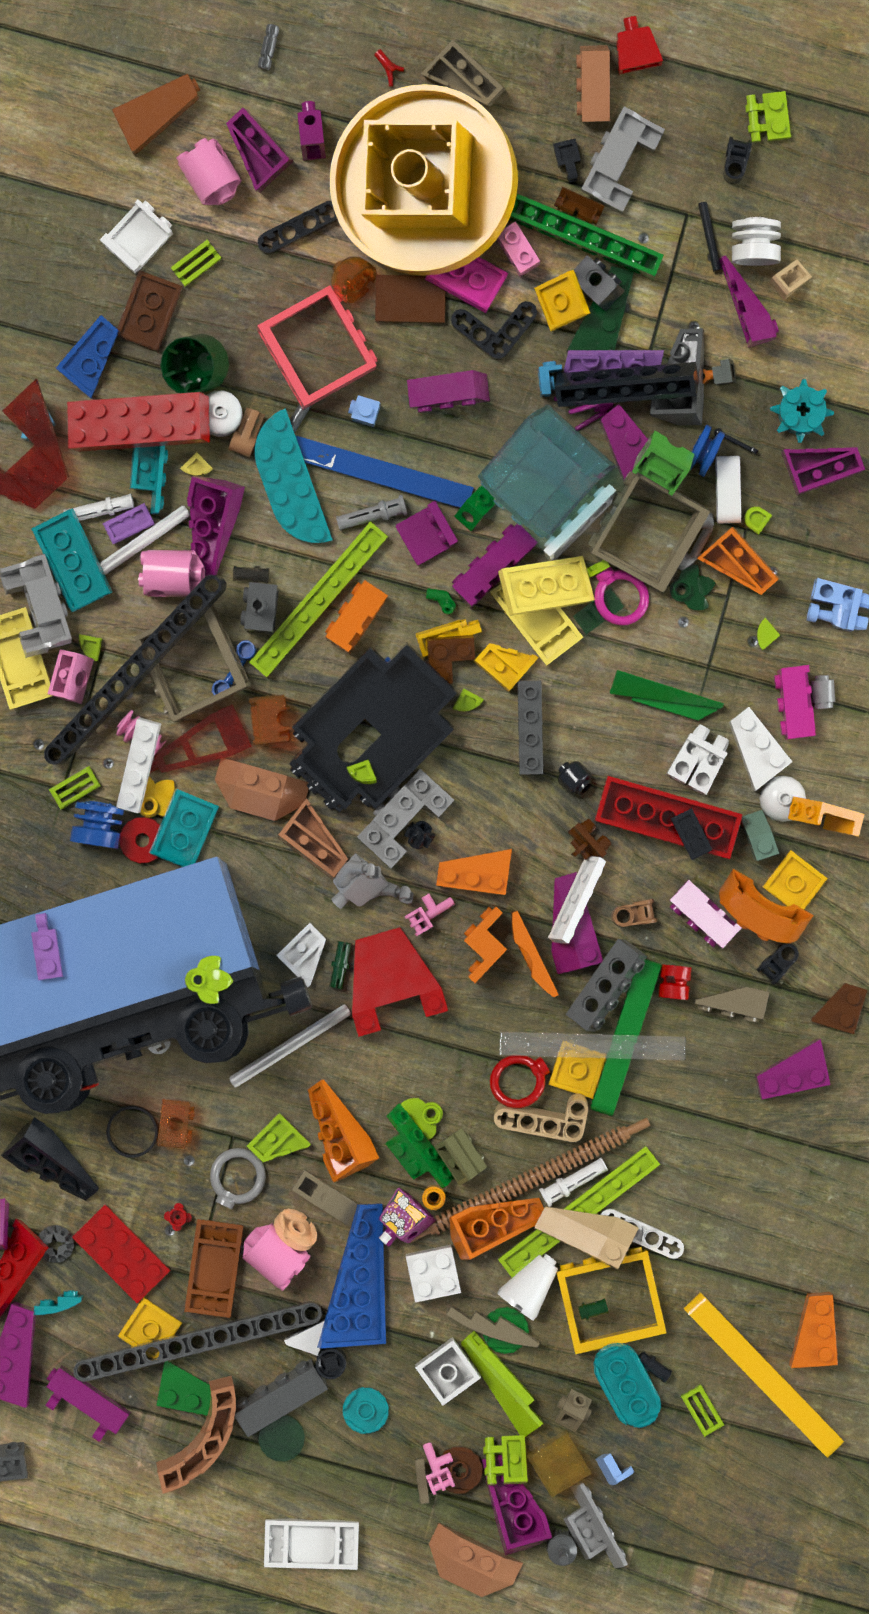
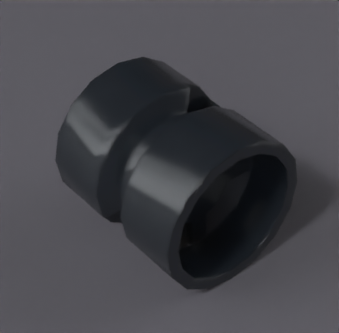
M340 1347L322 1348L316 1359V1369L323 1378L336 1379L344 1373L347 1363L344 1351Z

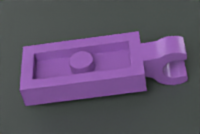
M46 913L36 914L35 919L38 932H31L38 980L63 977L56 929L49 930Z

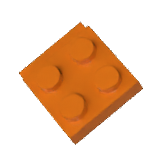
M496 906L493 909L488 907L479 916L483 920L477 926L472 924L464 932V935L467 936L464 941L483 958L481 962L476 960L468 969L470 972L468 977L474 983L507 950L487 930L503 913Z

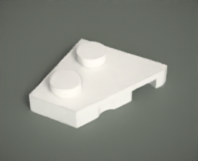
M309 923L277 954L278 958L297 977L302 976L307 987L311 985L326 938Z

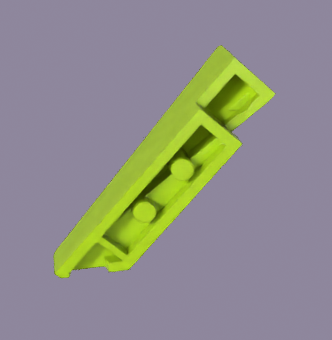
M475 1331L471 1332L461 1342V1345L519 1435H525L526 1437L543 1424V1420L529 1406L534 1401V1396Z

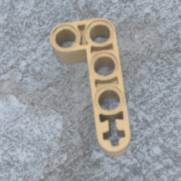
M582 1094L571 1095L567 1101L565 1114L533 1107L510 1108L500 1103L494 1111V1122L499 1128L576 1142L584 1134L588 1114V1100ZM574 1103H581L584 1108L576 1111L571 1106ZM503 1112L508 1113L506 1119H502ZM515 1114H517V1122H514ZM524 1116H530L534 1121L530 1124H525L521 1119ZM552 1120L557 1125L554 1128H547L544 1123ZM576 1125L579 1127V1130L571 1133L567 1130V1127Z

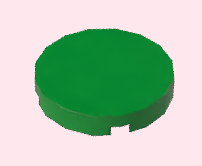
M499 1307L491 1311L487 1318L496 1322L501 1315L526 1333H529L527 1320L515 1308ZM483 1334L485 1342L495 1352L503 1354L514 1353L523 1346L491 1338Z

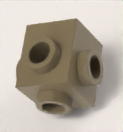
M571 1389L567 1396L562 1395L556 1408L560 1410L555 1422L576 1432L582 1422L586 1423L592 1410L588 1409L592 1399Z

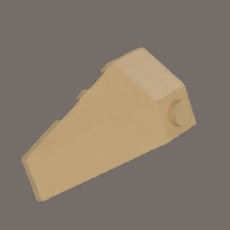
M544 1207L534 1227L617 1270L639 1229L618 1217Z

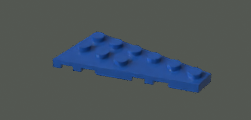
M382 1203L357 1204L317 1348L386 1344L384 1243L379 1239L383 1233V1223L379 1220L383 1212Z

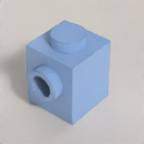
M358 395L356 401H351L348 413L352 414V421L374 427L381 405L379 401Z

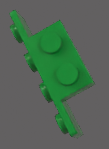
M397 1104L387 1114V1118L399 1133L388 1139L385 1144L413 1180L429 1171L441 1188H445L454 1179L453 1175L422 1130L419 1129L409 1116L408 1112L401 1104Z

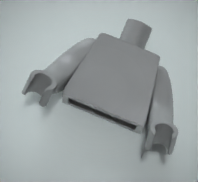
M356 853L343 865L333 879V883L339 892L331 900L339 909L349 901L360 907L369 900L379 896H399V901L410 904L413 901L414 894L408 886H402L400 889L398 885L387 882L381 874V867L368 863Z

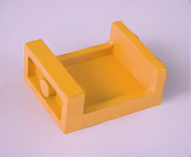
M793 796L788 819L819 826L823 815H826L823 829L859 837L865 814L828 803Z

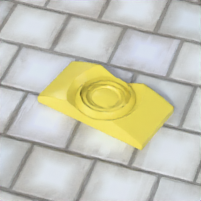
M500 584L490 591L493 598L546 666L583 638L561 608L510 616L502 585Z
M26 607L0 615V681L10 710L52 697L48 694L51 681L42 654L25 658L19 639L20 632L34 629Z

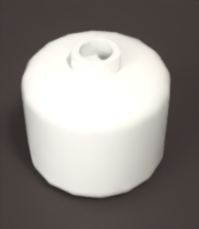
M223 390L207 394L209 396L210 434L223 437L234 433L239 428L243 418L242 407L238 399L233 394Z

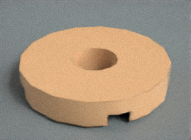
M288 1208L280 1212L274 1219L276 1233L287 1246L298 1251H306L317 1241V1232L312 1222L309 1224L306 1220L308 1217L302 1212Z

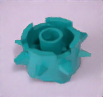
M802 379L800 386L791 390L781 386L780 390L783 399L779 405L770 407V411L778 414L781 423L777 432L781 433L788 430V432L796 435L798 443H802L804 436L811 432L820 436L824 435L821 423L825 417L834 415V411L826 408L824 396L827 390L817 391L814 388L808 387L806 379ZM800 406H804L808 413L806 412L804 416H801V413L796 408L799 409Z

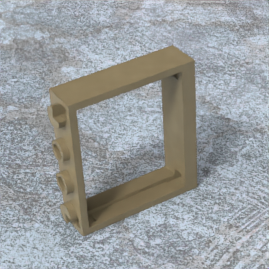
M629 472L624 479L623 484H625L622 492H617L611 504L614 506L610 513L606 512L600 521L602 526L599 532L591 536L588 543L590 545L589 550L594 555L664 593L710 511L708 508L677 491L671 496L668 494L669 490L638 472L637 474ZM639 479L695 510L656 578L600 547Z
M214 604L207 610L204 616L236 685L180 711L158 663L148 676H152L155 683L153 686L158 698H162L165 704L163 707L164 713L167 714L172 722L180 721L252 686ZM185 614L178 616V623L180 625L187 622ZM160 625L135 636L136 643L134 644L138 649ZM151 647L146 651V655L150 660L155 656Z

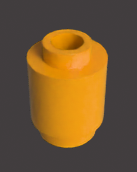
M430 1185L423 1191L422 1201L428 1209H440L445 1203V1192L440 1186ZM432 1192L437 1193L439 1196L435 1201L429 1198Z

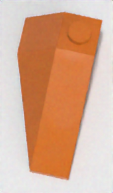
M324 1079L308 1089L313 1116L318 1120L321 1132L317 1133L318 1138L323 1140L325 1153L322 1154L323 1160L333 1183L368 1167L379 1159L368 1134Z
M531 1198L468 1207L449 1217L451 1240L460 1259L470 1260L534 1227L544 1207L540 1198Z

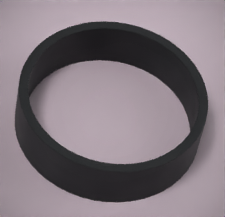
M126 1106L119 1109L110 1118L106 1129L107 1140L111 1148L121 1156L129 1158L140 1157L149 1152L155 1145L159 1132L155 1117L147 1109L140 1106ZM127 1109H137L146 1113L151 1118L155 1128V1137L151 1146L138 1154L122 1152L114 1145L110 1136V1127L114 1117Z

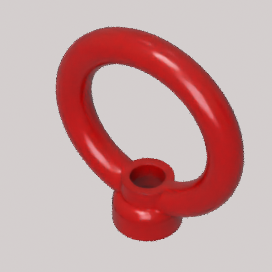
M511 1055L500 1060L493 1068L490 1075V1089L495 1099L504 1106L517 1109L525 1108L540 1098L545 1087V1075L549 1074L550 1071L541 1057L534 1060L525 1055ZM513 1064L528 1066L536 1077V1085L533 1092L522 1099L507 1097L499 1087V1077L502 1071Z

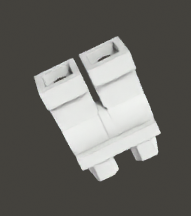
M699 724L693 733L688 735L665 775L684 785L695 765H698L687 787L705 796L727 755L725 751L729 740L718 735L713 745L706 742L705 739L710 730Z

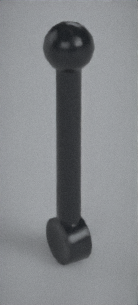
M715 429L714 435L716 436L720 431L723 432L722 429ZM727 434L724 436L730 442L757 455L759 450L750 447Z

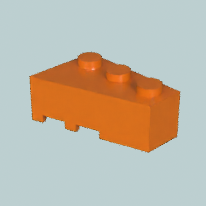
M366 580L362 584L359 582L356 584L351 592L354 596L349 603L344 602L338 611L340 616L336 622L332 621L325 631L327 633L326 639L349 655L388 598L387 594Z
M512 849L439 862L436 886L506 895Z

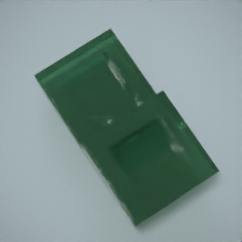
M613 588L604 593L605 606L611 613L616 614L625 607V604ZM595 600L573 615V618L586 635L606 621L599 614Z

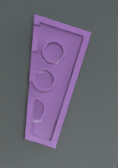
M568 350L563 373L661 365L664 350Z

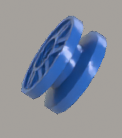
M707 424L692 450L694 458L690 468L691 470L696 463L701 464L698 475L703 478L709 466L713 463L725 436V433L720 431L714 439L709 438L712 427Z

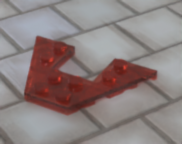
M37 379L2 410L34 446L6 472L0 468V494L7 496L10 500L23 502L26 506L34 509L69 478Z

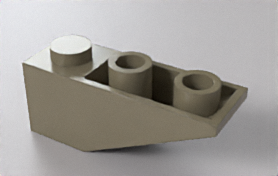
M744 986L694 999V1003L699 1004L698 1009L711 1012L712 1008L721 1010L722 1015L734 1017L735 1013L744 1015L743 1020L757 1023L758 1018H764L770 992Z
M304 1169L292 1190L351 1227L357 1203Z

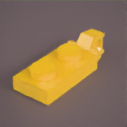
M466 619L415 634L422 656L425 657L428 656L427 638L473 635L482 632L478 619L466 622Z

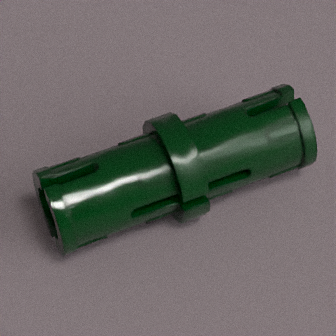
M337 941L335 961H332L331 964L333 972L329 987L336 988L337 979L339 978L337 988L344 989L346 971L350 967L348 960L352 943L346 942L343 951L344 942Z

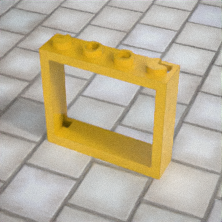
M642 1247L628 1249V1253H626L621 1264L638 1260L643 1261L657 1323L581 1341L579 1340L565 1277L611 1266L593 1257L583 1259V1264L574 1265L573 1262L560 1265V1269L556 1273L575 1354L601 1349L612 1343H627L666 1334L647 1249L642 1250Z

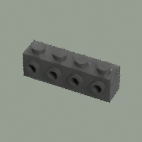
M312 1359L307 1362L302 1361L287 1374L282 1373L278 1375L267 1386L262 1385L258 1387L247 1398L242 1397L236 1401L234 1417L247 1437L328 1390L326 1380L318 1373L316 1364Z

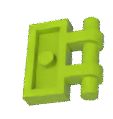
M786 91L762 94L763 103L759 104L756 103L755 95L746 96L747 105H745V110L748 113L750 124L747 127L753 143L760 142V133L766 132L767 141L791 138ZM757 112H764L765 124H759Z
M525 1435L501 1436V1445L494 1446V1437H486L483 1455L486 1456L484 1474L487 1476V1485H496L497 1475H503L504 1484L527 1483ZM502 1454V1466H496L495 1455Z

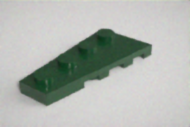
M611 266L608 275L614 273L622 281L620 286L625 292L607 311L602 309L595 301L592 302L589 308L590 314L584 317L567 352L568 350H615L634 271Z

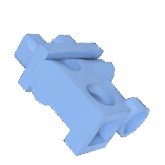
M817 578L814 580L810 600L833 604L832 611L820 610L818 604L810 603L807 621L816 622L817 619L830 622L837 629L849 632L866 630L869 618L858 616L857 613L859 607L869 609V595L862 593V589Z

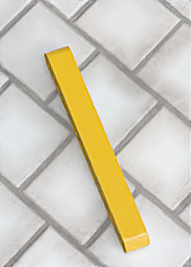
M701 1292L683 1308L827 1458L844 1443L843 1439Z

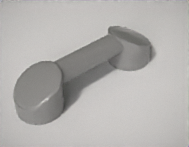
M711 512L701 527L703 530L691 553H686L680 563L679 570H684L697 561L713 531V514Z

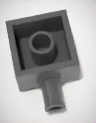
M249 582V587H244L243 601L247 603L246 611L242 610L241 624L247 632L274 634L279 587L277 585Z

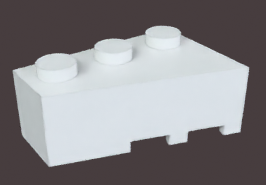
M750 707L746 708L729 722L753 791L759 789L792 763L791 759Z

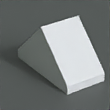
M325 1319L286 1337L284 1340L286 1345L318 1356L320 1348H317Z

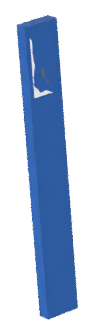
M296 436L306 464L457 508H461L472 495L474 489L471 486Z

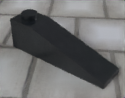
M35 1117L22 1127L1 1155L18 1169L26 1173L28 1170L39 1174V1179L45 1182L48 1179L59 1184L60 1189L85 1201L99 1190L96 1183L55 1132Z

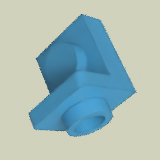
M556 361L542 363L543 366L538 368L541 397H549L551 390H555L554 377L549 376V373L562 371V364L557 365Z

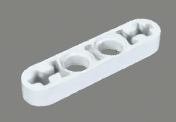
M611 1208L605 1209L600 1213V1215L606 1216L613 1213V1217L625 1218L624 1221L635 1223L639 1229L633 1242L672 1259L678 1258L683 1254L684 1245L675 1236ZM649 1232H656L659 1236L658 1242L654 1245L648 1244L645 1240ZM663 1236L668 1237L665 1240L666 1243L673 1244L674 1241L677 1242V1247L680 1248L679 1251H674L673 1254H670V1249L666 1246H663L662 1250L658 1249L662 1244Z

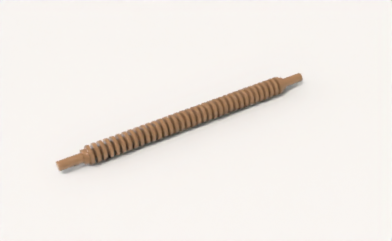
M647 1117L628 1127L623 1126L620 1128V1126H617L618 1132H615L613 1128L611 1129L612 1135L607 1131L605 1132L607 1137L601 1134V1140L595 1137V1143H593L592 1139L589 1140V1146L587 1142L583 1143L585 1148L578 1145L579 1151L574 1147L572 1148L573 1154L568 1150L569 1156L566 1157L565 1153H562V1159L558 1155L556 1156L558 1161L555 1162L554 1158L550 1159L552 1164L546 1161V1167L540 1164L541 1169L539 1170L537 1166L534 1167L536 1171L534 1173L532 1169H529L530 1175H527L525 1171L523 1172L524 1178L519 1174L517 1175L519 1180L513 1177V1183L507 1180V1186L503 1182L501 1183L503 1188L500 1189L499 1185L495 1186L497 1191L494 1188L490 1189L491 1194L486 1190L484 1191L485 1197L480 1193L481 1199H478L476 1195L474 1196L475 1202L470 1198L468 1199L470 1204L464 1201L462 1202L464 1207L458 1204V1210L454 1206L452 1207V1213L449 1209L446 1210L448 1215L442 1212V1218L438 1214L435 1215L437 1220L410 1243L430 1233L431 1235L436 1233L439 1235L441 1234L439 1229L442 1232L446 1231L445 1226L449 1230V1217L468 1207L494 1204V1202L500 1203V1199L506 1202V1196L509 1200L512 1199L510 1194L517 1197L516 1191L521 1195L523 1194L522 1188L527 1192L528 1185L530 1189H533V1183L537 1187L539 1186V1180L543 1184L545 1183L543 1178L549 1181V1175L552 1178L556 1177L555 1172H557L558 1176L561 1175L559 1171L561 1169L563 1173H566L565 1167H568L569 1171L572 1170L571 1164L575 1168L578 1167L577 1161L582 1165V1159L588 1162V1156L592 1160L594 1159L592 1154L595 1153L596 1157L600 1156L598 1151H601L602 1154L605 1153L604 1148L608 1152L611 1151L610 1145L615 1149L614 1143L616 1142L618 1146H621L620 1140L624 1144L627 1143L626 1140L630 1139L631 1135L651 1126Z

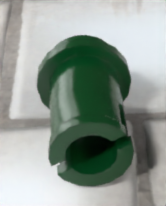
M605 1298L588 1304L583 1302L581 1306H578L581 1320L586 1319V1321H589L590 1317L609 1313Z

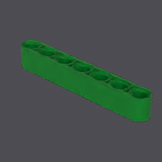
M645 959L643 969L631 979L632 984L627 991L590 1106V1110L611 1117L614 1114L661 969V963Z

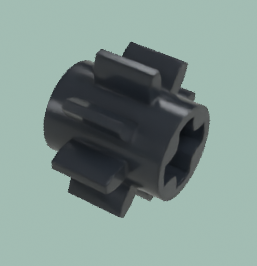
M418 821L417 823L411 822L404 836L408 837V844L412 848L420 850L423 847L429 848L435 834L431 833L432 827L429 823Z

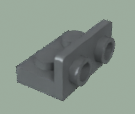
M24 1442L1 1444L0 1481L28 1478Z

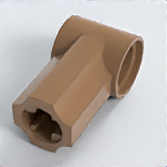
M246 408L240 426L234 432L229 450L251 458L265 415L256 410Z

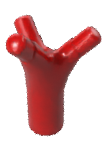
M380 49L374 56L385 69L389 86L392 87L393 71L403 72L404 67L394 64Z

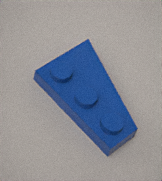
M100 315L56 367L58 371L91 399L119 330Z

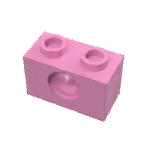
M516 221L504 228L497 238V242L519 277L539 266L540 260Z
M60 649L48 694L62 700L82 704L94 659L79 653Z

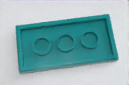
M73 508L31 528L43 554L46 556L48 565L59 584L71 613L113 593Z

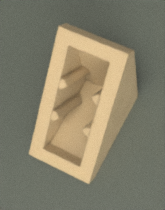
M797 259L774 275L769 283L785 300L812 276Z

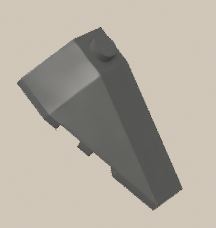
M680 329L667 364L696 362L699 380L697 396L653 399L651 401L650 415L676 425H702L704 405V329Z

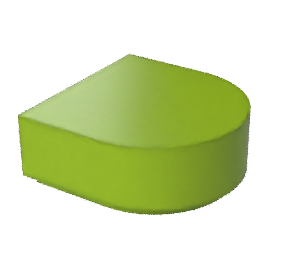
M752 507L745 513L744 523L750 530L759 535L772 515L760 507Z

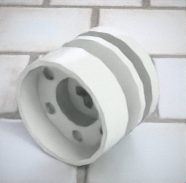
M750 217L733 221L732 229L739 232L733 233L732 238L742 241V243L732 246V263L747 266L780 263L781 246L772 244L770 241L780 239L781 233L775 231L781 228V222L764 217Z

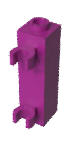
M63 1365L58 1370L53 1368L46 1378L49 1381L47 1388L54 1393L45 1406L54 1410L61 1398L87 1414L100 1423L92 1436L98 1442H100L108 1429L117 1434L130 1414L128 1409L88 1382L76 1379L74 1373Z

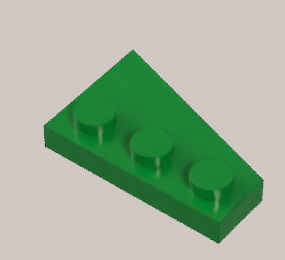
M165 1361L156 1406L208 1416L211 1400L210 1384L192 1375V1373L185 1369L183 1370L174 1365L172 1362Z

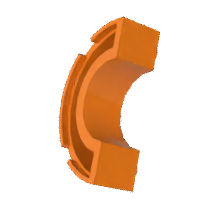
M732 869L719 890L720 903L737 920L736 923L743 929H750L764 941H769L770 939L781 943H793L800 938L813 917L811 913L794 903L791 906H782L768 900L757 891L752 879L735 869Z

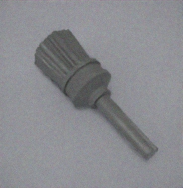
M554 1530V1532H551L552 1539L546 1542L548 1556L556 1565H569L576 1558L577 1543L570 1530Z

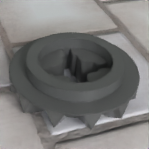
M53 1225L45 1228L38 1237L46 1245L52 1242L53 1234L58 1242H65V1244L58 1247L57 1254L53 1247H49L43 1255V1258L48 1262L59 1263L71 1255L74 1248V1240L72 1234L66 1228Z

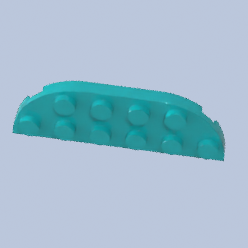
M285 408L271 416L262 426L257 436L255 461L273 513L284 530L295 538L306 542L323 543L332 541V536Z

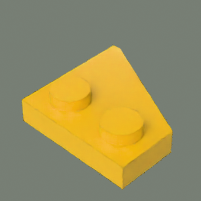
M489 643L474 660V663L509 692L535 663L538 657L533 654L528 655L520 653L518 650L505 649L499 645Z

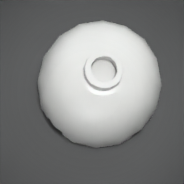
M784 775L773 777L761 789V809L772 820L780 822L791 821L788 819L793 796L806 799L805 790L800 782L793 777Z

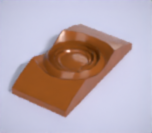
M197 1219L184 1312L231 1318L244 1225Z

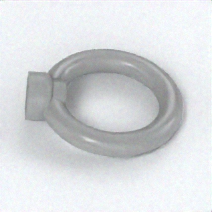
M233 1148L223 1152L216 1158L210 1171L211 1185L218 1195L215 1202L233 1209L235 1204L247 1203L260 1194L265 1185L266 1171L262 1161L252 1151L243 1148ZM236 1157L250 1161L255 1167L257 1174L253 1188L241 1195H235L226 1191L222 1187L219 1178L223 1164L229 1159Z

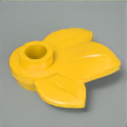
M148 778L140 812L142 816L151 818L157 814L165 815L175 790L174 781L162 780L155 784L152 778ZM149 801L154 805L150 811L145 808V804Z

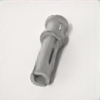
M399 495L397 499L386 502L381 500L376 506L336 516L341 531L342 529L381 518L387 521L389 517L400 514L405 516L408 513L403 495Z

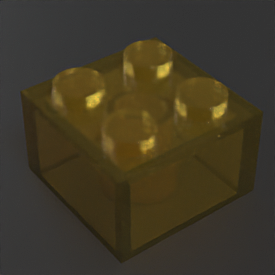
M567 1429L527 1453V1458L551 1498L592 1474L590 1467Z

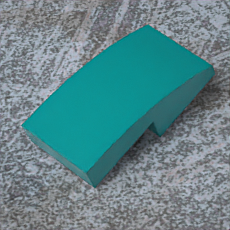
M65 1290L63 1294L58 1296V1304H54L52 1299H42L40 1303L34 1305V1315L52 1314L69 1309L83 1300V1295H77L78 1291Z

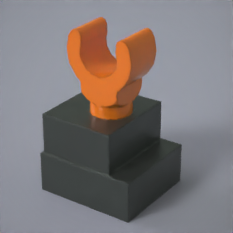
M720 360L721 366L712 367V370L703 369L705 374L703 384L705 385L709 380L713 379L714 384L718 386L737 383L733 360Z

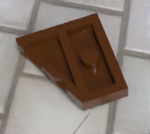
M844 983L824 1006L812 1016L811 1021L854 1034L867 989Z

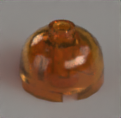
M357 256L338 261L333 267L331 276L333 291L345 303L347 301L350 304L357 302L369 291V288H366L370 280L374 283L377 274L376 267Z

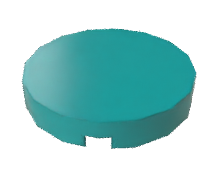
M372 1387L357 1388L344 1401V1420L353 1431L360 1434L378 1431L388 1418L389 1405L385 1396L379 1390Z

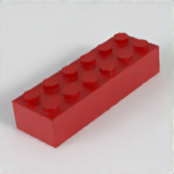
M200 392L67 402L68 448L78 452L210 442L209 396Z
M607 776L594 821L684 847L670 818L692 808L712 848V851L707 854L730 859L743 814Z

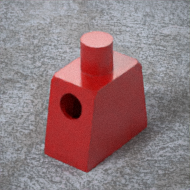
M637 16L624 18L625 31L617 33L616 37L618 74L621 75L662 66L663 59L650 27L639 28Z

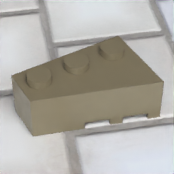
M453 39L421 73L424 77L457 90L489 107L506 90Z

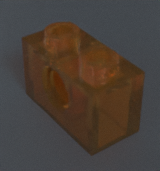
M170 1098L162 1099L157 1146L185 1149L187 1143L191 1144L193 1130H189V1120H194L195 1107L191 1106V1101ZM174 1117H179L183 1121V1127L179 1130L171 1127L170 1122Z

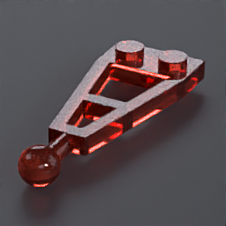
M233 704L210 714L154 755L156 761L152 762L150 773L160 769L161 773L219 760L251 748L250 740ZM215 721L227 750L196 758L188 740ZM182 745L189 760L166 765L163 758Z

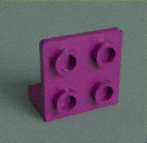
M436 501L431 502L427 505V508L396 524L398 533L417 565H421L458 544L457 538Z

